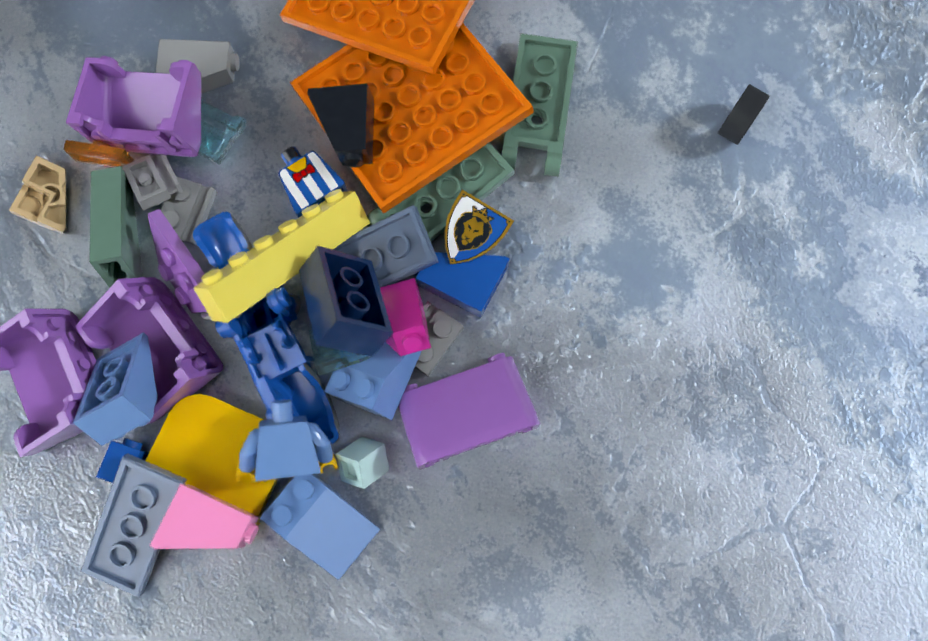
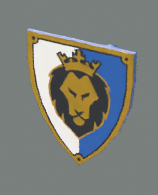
M462 190L448 214L445 227V248L450 265L469 262L484 256L499 244L511 228L514 220Z

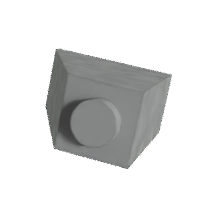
M159 39L155 73L170 74L171 63L178 62L179 60H188L193 62L201 72V94L234 82L235 71L239 70V55L234 52L230 42Z

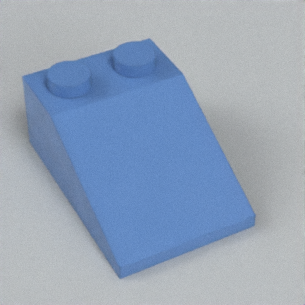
M144 332L97 359L73 424L101 446L114 439L122 438L127 432L138 426H145L154 416L153 411L157 400V391L149 340Z
M385 342L372 357L346 352L336 363L324 392L344 403L392 420L421 351L400 357Z
M316 474L295 476L260 517L283 539L338 580H340L380 531L379 527Z

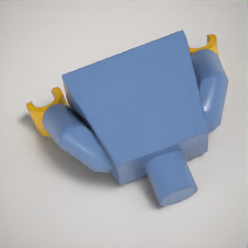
M277 400L271 402L273 419L259 421V428L250 431L239 454L236 481L240 482L242 475L251 476V482L317 473L323 474L324 466L330 464L336 470L338 465L330 440L315 423H308L306 416L293 417L291 400Z

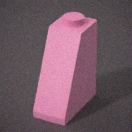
M180 484L150 547L155 549L243 548L246 543L251 544L259 529V526L255 525L259 517L192 485Z

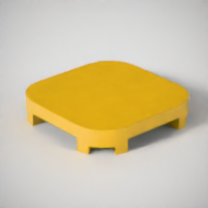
M203 394L187 396L175 404L169 412L145 460L186 478L185 484L192 485L258 516L259 518L255 524L257 526L260 525V517L279 479L251 482V476L242 475L240 482L236 481L240 450L250 431L259 428V421L264 419L217 398Z

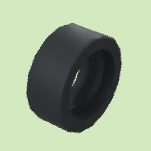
M749 84L719 129L718 134L738 145L770 96Z

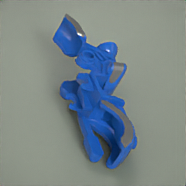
M227 211L204 221L193 231V238L196 244L202 250L209 263L215 268L222 269L229 264L228 259L243 251L248 252L253 248L240 224ZM281 285L268 292L266 297L261 299L251 309L248 308L230 322L216 321V330L222 338H234L267 409L266 419H273L271 402L291 400L293 417L306 416L308 423L317 424L330 440V443H335L339 438V422L330 395L324 392L325 386L310 366L316 362L314 357L306 356L290 327L291 322L298 319L297 314L301 309L302 302L299 296L289 294Z

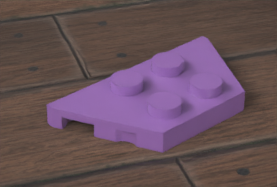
M157 209L148 213L160 275L166 282L170 281L175 289L177 300L181 305H186L191 313L207 312L193 288L202 282L201 277L205 273L161 210Z

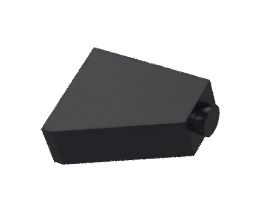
M368 84L308 89V96L342 165L360 167L363 164H373L374 98Z

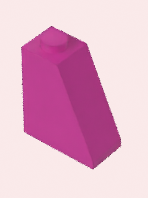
M415 278L381 287L380 291L393 334L386 343L400 357L431 348L423 302Z

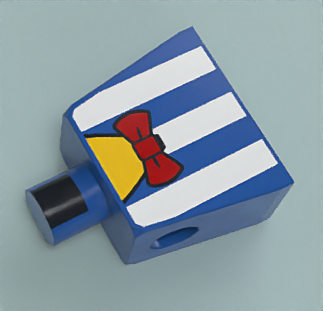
M293 146L282 152L281 158L287 166L281 169L278 175L298 218L303 215L302 210L324 202V197L328 193L337 189H341L342 192L348 191L343 179L315 151H310L301 156L297 148Z

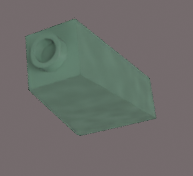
M121 166L91 171L89 262L109 288L117 279L143 277L133 189Z

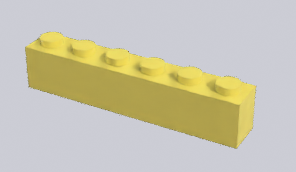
M337 189L328 193L324 197V202L302 210L303 215L298 219H291L278 226L279 231L272 236L266 235L253 243L254 248L248 252L243 251L228 259L229 264L222 269L217 268L204 274L201 277L202 282L193 288L212 321L230 322L266 297L268 292L280 287L296 276L317 246L333 250L369 225L370 221L356 192H342L341 189Z

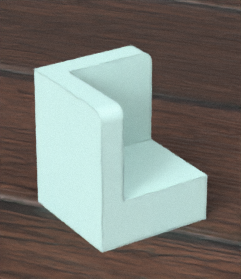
M360 437L336 453L341 481L365 489L389 471L385 443Z

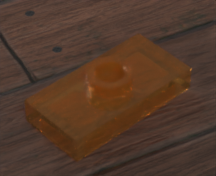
M66 140L63 148L76 162L108 167H122L134 161L125 149L111 147L109 144L101 141H93L91 144Z

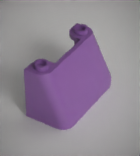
M86 57L66 123L90 142L103 149L196 157L201 145V72L193 62L188 60H179L178 62L171 63L169 74L125 71L111 57Z
M155 277L117 279L75 325L83 342L87 346L97 349L109 348L112 351L143 332L148 336L157 391V400L153 411L154 416L148 424L160 419L171 411L178 401L194 394L223 370V363L176 297L165 283Z
M25 308L0 327V371L9 370L29 424L19 427L14 433V443L20 457L35 455L83 433L80 428L73 424V421L96 364V359L91 347L83 342L82 337L75 328V325L80 320L73 312L67 309Z
M500 353L489 357L487 364L421 387H418L416 383L406 386L398 408L417 467L420 470L435 465L434 463L439 462V459L444 461L449 459V457L506 437H512L516 432H522L523 434L539 427L540 421L512 356L506 357L505 353Z

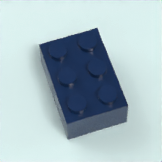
M317 246L299 270L315 343L317 346L372 357L393 334L372 261Z

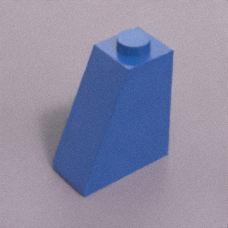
M435 252L439 262L415 273L417 275V286L481 318L509 267L510 259L506 256L484 255L469 262L450 265L447 253Z

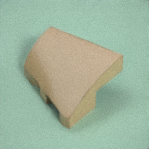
M36 155L22 179L23 186L9 211L35 224L64 234L66 231V170Z

